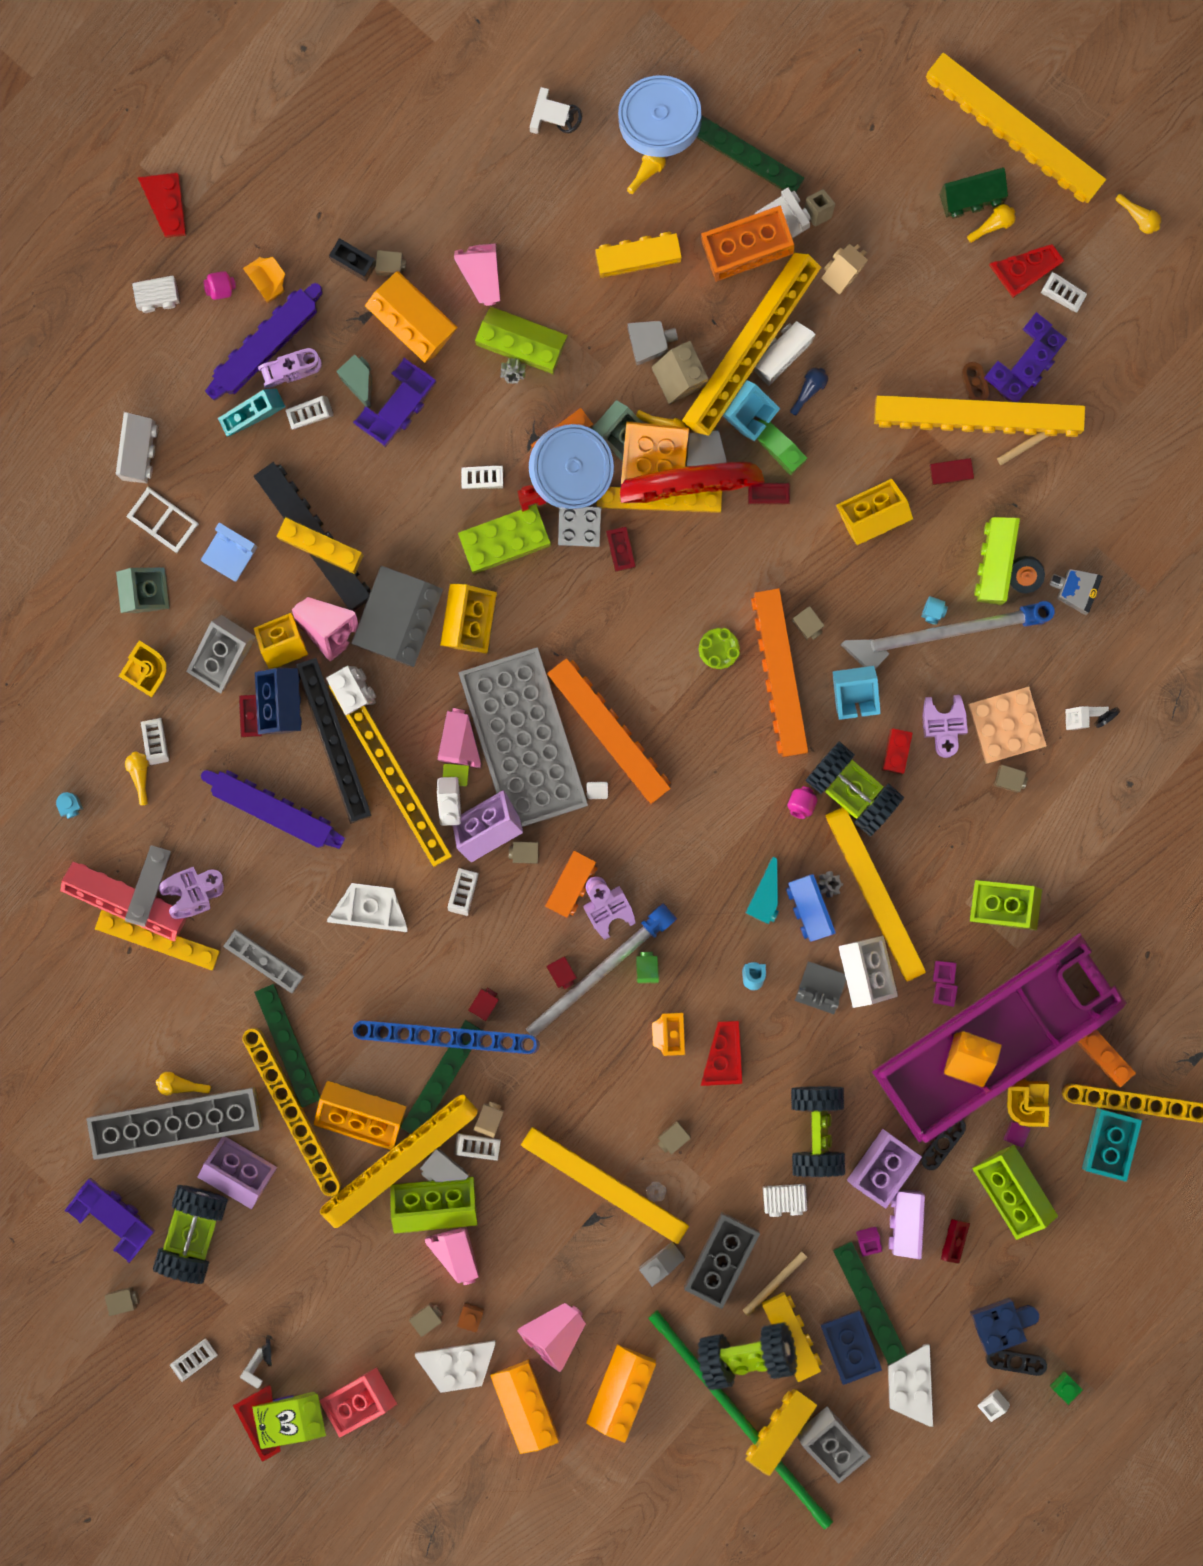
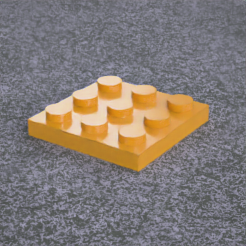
M627 422L621 484L624 480L685 467L689 428Z

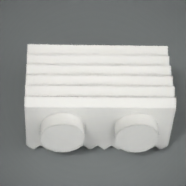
M174 276L132 283L136 307L139 311L143 310V313L154 312L155 308L159 307L171 309L176 307L175 304L180 303Z
M457 777L437 779L439 819L442 826L461 824L460 791Z
M805 1184L763 1186L764 1212L769 1213V1217L782 1216V1212H790L792 1216L803 1215V1211H807Z

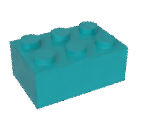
M1097 1108L1082 1169L1127 1182L1142 1120Z

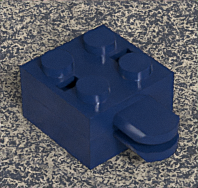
M1010 1298L970 1311L983 1350L987 1355L1026 1342L1027 1339L1023 1329L1037 1324L1040 1318L1039 1312L1032 1305L1015 1309Z

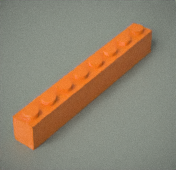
M780 589L755 592L754 598H751L752 610L757 611L758 618L754 619L755 628L761 634V639H758L760 652L764 651L765 659L762 660L763 672L768 673L769 680H765L767 692H771L772 700L769 701L770 712L775 713L776 721H772L774 733H778L779 741L776 742L778 754L782 753V758L807 754L808 748Z
M566 658L547 673L548 677L651 805L671 789L668 786L671 782L664 773L659 775L655 770L658 767L651 757L647 759L644 756L643 752L645 750L638 741L635 743L629 737L632 735L625 725L621 727L616 721L619 717L611 708L608 711L604 706L606 701L599 692L595 694L592 691L591 687L593 684L586 676L582 678L577 672L580 668L574 660L569 662Z

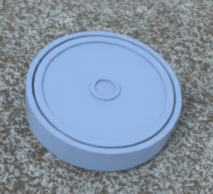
M657 75L641 79L627 89L619 104L618 116L621 134L630 147L644 155L667 157L680 153L694 142L700 131L701 105L699 98L688 84L677 78Z
M577 424L558 426L547 431L534 445L529 460V474L537 493L549 504L563 509L583 508L598 501L609 488L614 471L612 453L606 441L593 429Z

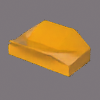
M259 257L243 268L267 303L285 292L283 281L286 274L273 257Z
M663 1013L657 1021L652 1023L653 1046L660 1049L664 1056L685 1055L683 1013Z

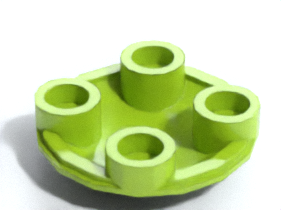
M716 628L703 635L698 650L701 659L706 665L715 669H724L735 663L740 653V646L737 638L730 630Z

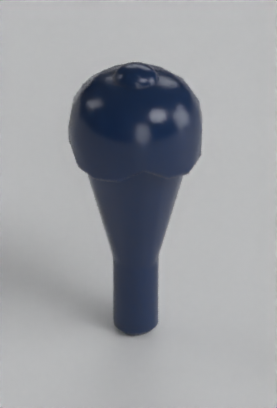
M811 368L804 376L806 379L799 398L790 410L793 415L796 416L812 396L820 389L823 390L826 387L828 375L823 368Z

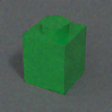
M1065 1371L1050 1385L1068 1405L1083 1391Z

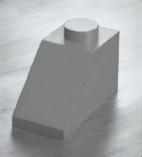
M845 640L841 644L863 667L874 666L876 669L889 655L887 650L873 652L871 640Z
M439 1148L431 1154L420 1168L423 1171L421 1174L430 1182L432 1180L435 1182L465 1180L469 1176L468 1172Z
M672 1241L639 1266V1270L653 1287L670 1274L685 1258Z

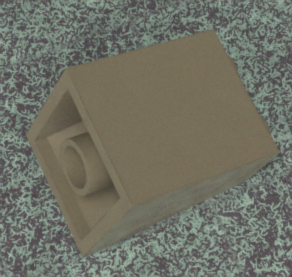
M691 341L671 349L651 367L669 405L702 390L708 381V377Z

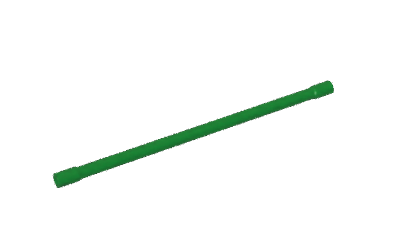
M656 1310L648 1319L664 1335L705 1385V1379L703 1380L702 1371H700V1362L676 1335L660 1312ZM722 1389L709 1390L753 1444H756L759 1440V1433ZM780 1460L775 1470L808 1508L823 1529L828 1528L833 1523V1520L815 1502Z

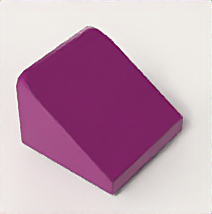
M1011 1120L1003 1140L1023 1148L1031 1128L1019 1125V1123Z
M876 1227L856 1232L862 1257L883 1252Z

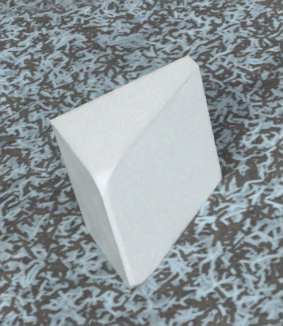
M588 782L587 798L607 799L608 783Z
M997 1389L978 1404L980 1410L991 1422L1006 1413L1010 1406L1009 1402Z

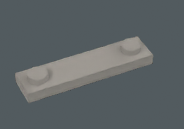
M150 846L125 917L126 922L143 927L146 926L171 851Z
M236 929L223 946L290 993L296 990L304 978V975Z

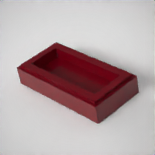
M971 458L929 465L932 485L974 479Z
M760 483L749 486L748 505L790 504V483Z

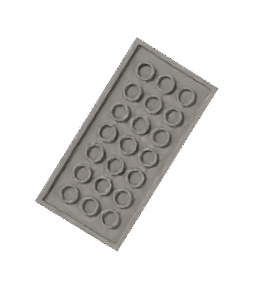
M538 647L458 672L496 793L502 790L505 791L520 817L522 827L588 806Z

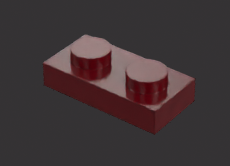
M621 527L606 531L615 572L636 568L627 528Z
M240 695L241 737H263L258 735L256 695Z
M951 1219L945 1244L942 1248L941 1260L960 1263L970 1223Z

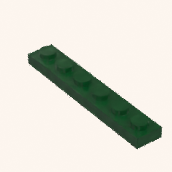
M701 115V127L696 137L697 139L782 191L786 188H789L791 192L798 191L805 179L803 176Z
M275 984L255 991L254 993L301 1107L303 1108L319 1101L320 1093Z
M467 1020L464 1021L460 1028L483 1031ZM466 1033L462 1037V1042L464 1045L470 1044L472 1040L471 1035ZM450 1047L447 1049L400 1128L411 1134L431 1118L472 1049Z
M852 1241L833 1249L888 1365L907 1356Z

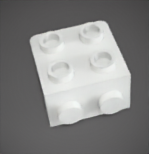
M789 188L781 191V197L755 213L757 214L781 205L792 238L810 228L809 220L811 217L805 208L801 209L798 204L800 202L798 195L795 191L791 192Z
M346 666L326 678L345 715L354 712L364 705L376 703L374 699L376 698L375 692L365 683L366 676L361 668Z

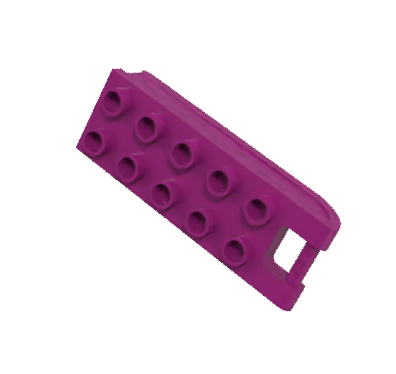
M1081 933L1073 936L871 1071L918 1142L922 1140L925 1143L930 1141L1099 1028L1127 1004L1116 985L1110 987L1089 954L1092 950ZM1076 962L1080 964L1100 994L1085 1005L1079 1003L1062 977L1064 970ZM964 1031L1001 1044L997 1064L984 1087H979L943 1074L954 1034Z

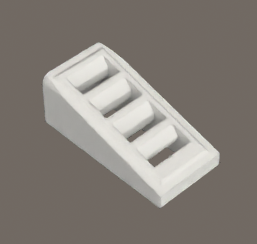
M1053 272L1041 291L1045 296L1076 313L1087 295ZM1055 282V283H1057V286H1056L1055 290L1052 291L1050 288L1052 287L1053 283ZM1062 286L1064 287V290L1060 296L1057 293L1060 287ZM1069 290L1072 293L1069 296L1068 300L1064 299V297ZM1075 294H1077L1079 297L1076 303L1072 304L1071 301Z
M321 396L286 409L292 430L334 416L327 396ZM311 406H314L317 416L313 415ZM302 409L306 410L308 419H305ZM298 411L301 422H297L294 412Z
M503 466L462 468V489L503 488ZM472 472V484H468V473ZM476 472H480V483H476ZM484 472H488V483H484ZM492 472H496L497 482H492Z
M162 718L142 721L141 727L145 753L149 765L169 762ZM154 727H158V728H159V730H154V731H149V732H147V729H149V728H154ZM158 735H160V738H155V739H150V740H149V738H148V737H153V736H158ZM161 744L159 747L150 748L151 745Z
M458 868L448 904V911L468 916L479 873ZM461 877L472 879V883L460 879ZM459 885L469 887L470 890H465L458 887ZM457 893H458V894L466 895V896H468V897H467V899H465V898L457 897L456 895H457ZM458 902L465 904V907L455 905L454 903Z
M457 1133L454 1154L498 1161L501 1140ZM464 1139H467L466 1150L462 1151ZM472 1140L476 1141L474 1152H471ZM481 1141L484 1142L482 1154L479 1153ZM489 1143H493L491 1155H487Z
M205 1338L173 1361L170 1367L180 1381L183 1382L218 1356V1354ZM203 1346V1348L208 1353L209 1357H205V1355L200 1350V1347ZM194 1352L197 1353L202 1362H198V1360L193 1355ZM187 1357H189L191 1362L194 1364V1368H192L187 1362ZM180 1362L183 1364V1366L185 1367V1369L188 1371L187 1373H184V1371H183V1370L181 1369V1367L179 1366V1363H180Z

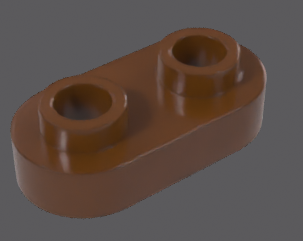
M969 362L964 366L962 378L969 399L985 401L989 396V388L986 379H984L983 368L977 362ZM970 370L975 372L976 375L974 377L969 376L968 372ZM980 390L981 396H976L974 391Z

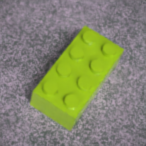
M536 504L530 506L529 510L524 512L521 509L458 533L473 575L551 546Z

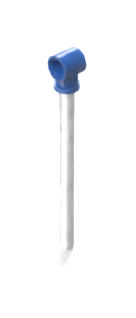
M1041 601L1036 604L1021 606L1020 611L871 640V648L873 652L884 651L1020 623L1024 627L1037 624L1042 625L1053 618L1055 609L1050 602ZM1039 608H1042V609L1045 610V612H1046V617H1045V618L1041 617V616L1038 614V609H1039Z
M664 903L661 904L648 916V920L641 922L643 925L641 929L526 1028L527 1032L531 1036L536 1037L650 936L655 938L659 931L663 932L677 920L675 915Z

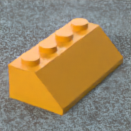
M396 271L382 284L365 305L424 363L439 353L458 328L399 271Z
M327 1081L319 1100L314 1125L392 1150L402 1125L406 1106Z
M617 1344L586 1424L606 1436L625 1443L655 1369L656 1360Z
M528 1359L490 1374L520 1454L538 1451L559 1443L557 1430L530 1360Z

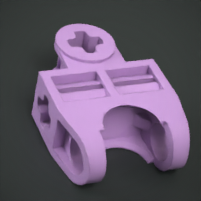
M306 348L278 357L276 361L264 363L258 369L262 371L265 380L264 387L270 388L283 382L289 383L315 374L321 369L322 362L314 349ZM315 358L314 362L306 363L308 359Z
M954 695L950 712L942 714L933 705L932 697H925L922 717L924 738L935 737L937 754L943 758L951 757L957 752L959 747L958 735L968 733L966 711L960 695ZM946 742L952 746L948 752L945 748H942V745Z
M191 867L165 879L158 889L161 895L170 894L171 896L178 895L181 897L176 902L177 904L169 909V913L174 919H182L209 910V899L220 896L224 891V885L219 871L211 869L197 875L194 867Z
M592 877L587 881L586 891L591 902L583 905V908L594 928L604 940L610 938L608 932H610L609 924L612 920L620 918L628 922L630 926L636 924L632 908L620 886L610 891L606 882L601 877Z

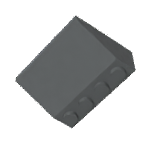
M380 566L351 644L404 665L414 667L443 589L420 579Z

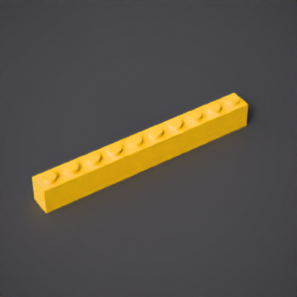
M944 52L927 72L926 78L931 86L934 88L938 87L944 91V95L949 100H955L960 104L963 111L976 116V120L981 125H987L993 130L992 132L995 136L1008 141L1009 146L1013 150L1021 151L1026 155L1025 158L1030 163H1036L1042 168L1041 170L1045 175L1053 176L1058 180L1057 183L1062 188L1071 190L1074 193V197L1080 202L1085 201L1088 204L1106 181L1098 172Z
M793 254L682 421L695 433L708 436L711 434L821 269V266L809 254Z
M877 395L875 399L874 424H879L881 428L900 425L902 429L920 426L922 430H932L933 427H941L943 431H953L954 428H962L964 432H974V429H983L984 433H994L995 430H1003L1005 434H1015L1016 431H1024L1025 435H1036L1037 432H1045L1046 436H1057V433H1065L1067 437H1078V434L1084 431L1085 406Z
M364 705L346 715L432 866L436 867L452 858V854L366 706Z

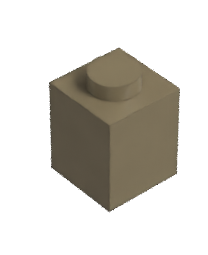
M822 189L806 198L804 208L811 217L810 222L816 227L832 218L835 203L826 191Z
M377 250L376 274L390 277L396 271L402 274V271L406 272L407 259H403L402 252Z
M810 606L792 619V622L806 640L810 637L814 640L823 633L821 629L824 627V624Z
M1000 765L994 786L1019 793L1021 789H1025L1028 778L1025 777L1026 772Z
M513 842V846H509V859H513V863L538 864L539 843Z
M676 1121L658 1136L660 1142L657 1144L665 1153L669 1151L673 1154L691 1137L679 1122Z
M133 1287L109 1292L105 1295L109 1316L135 1310L137 1304H139L138 1294L136 1291H133Z
M430 1302L410 1317L409 1321L422 1338L442 1323L443 1319L441 1316L443 1313L437 1305L433 1306Z

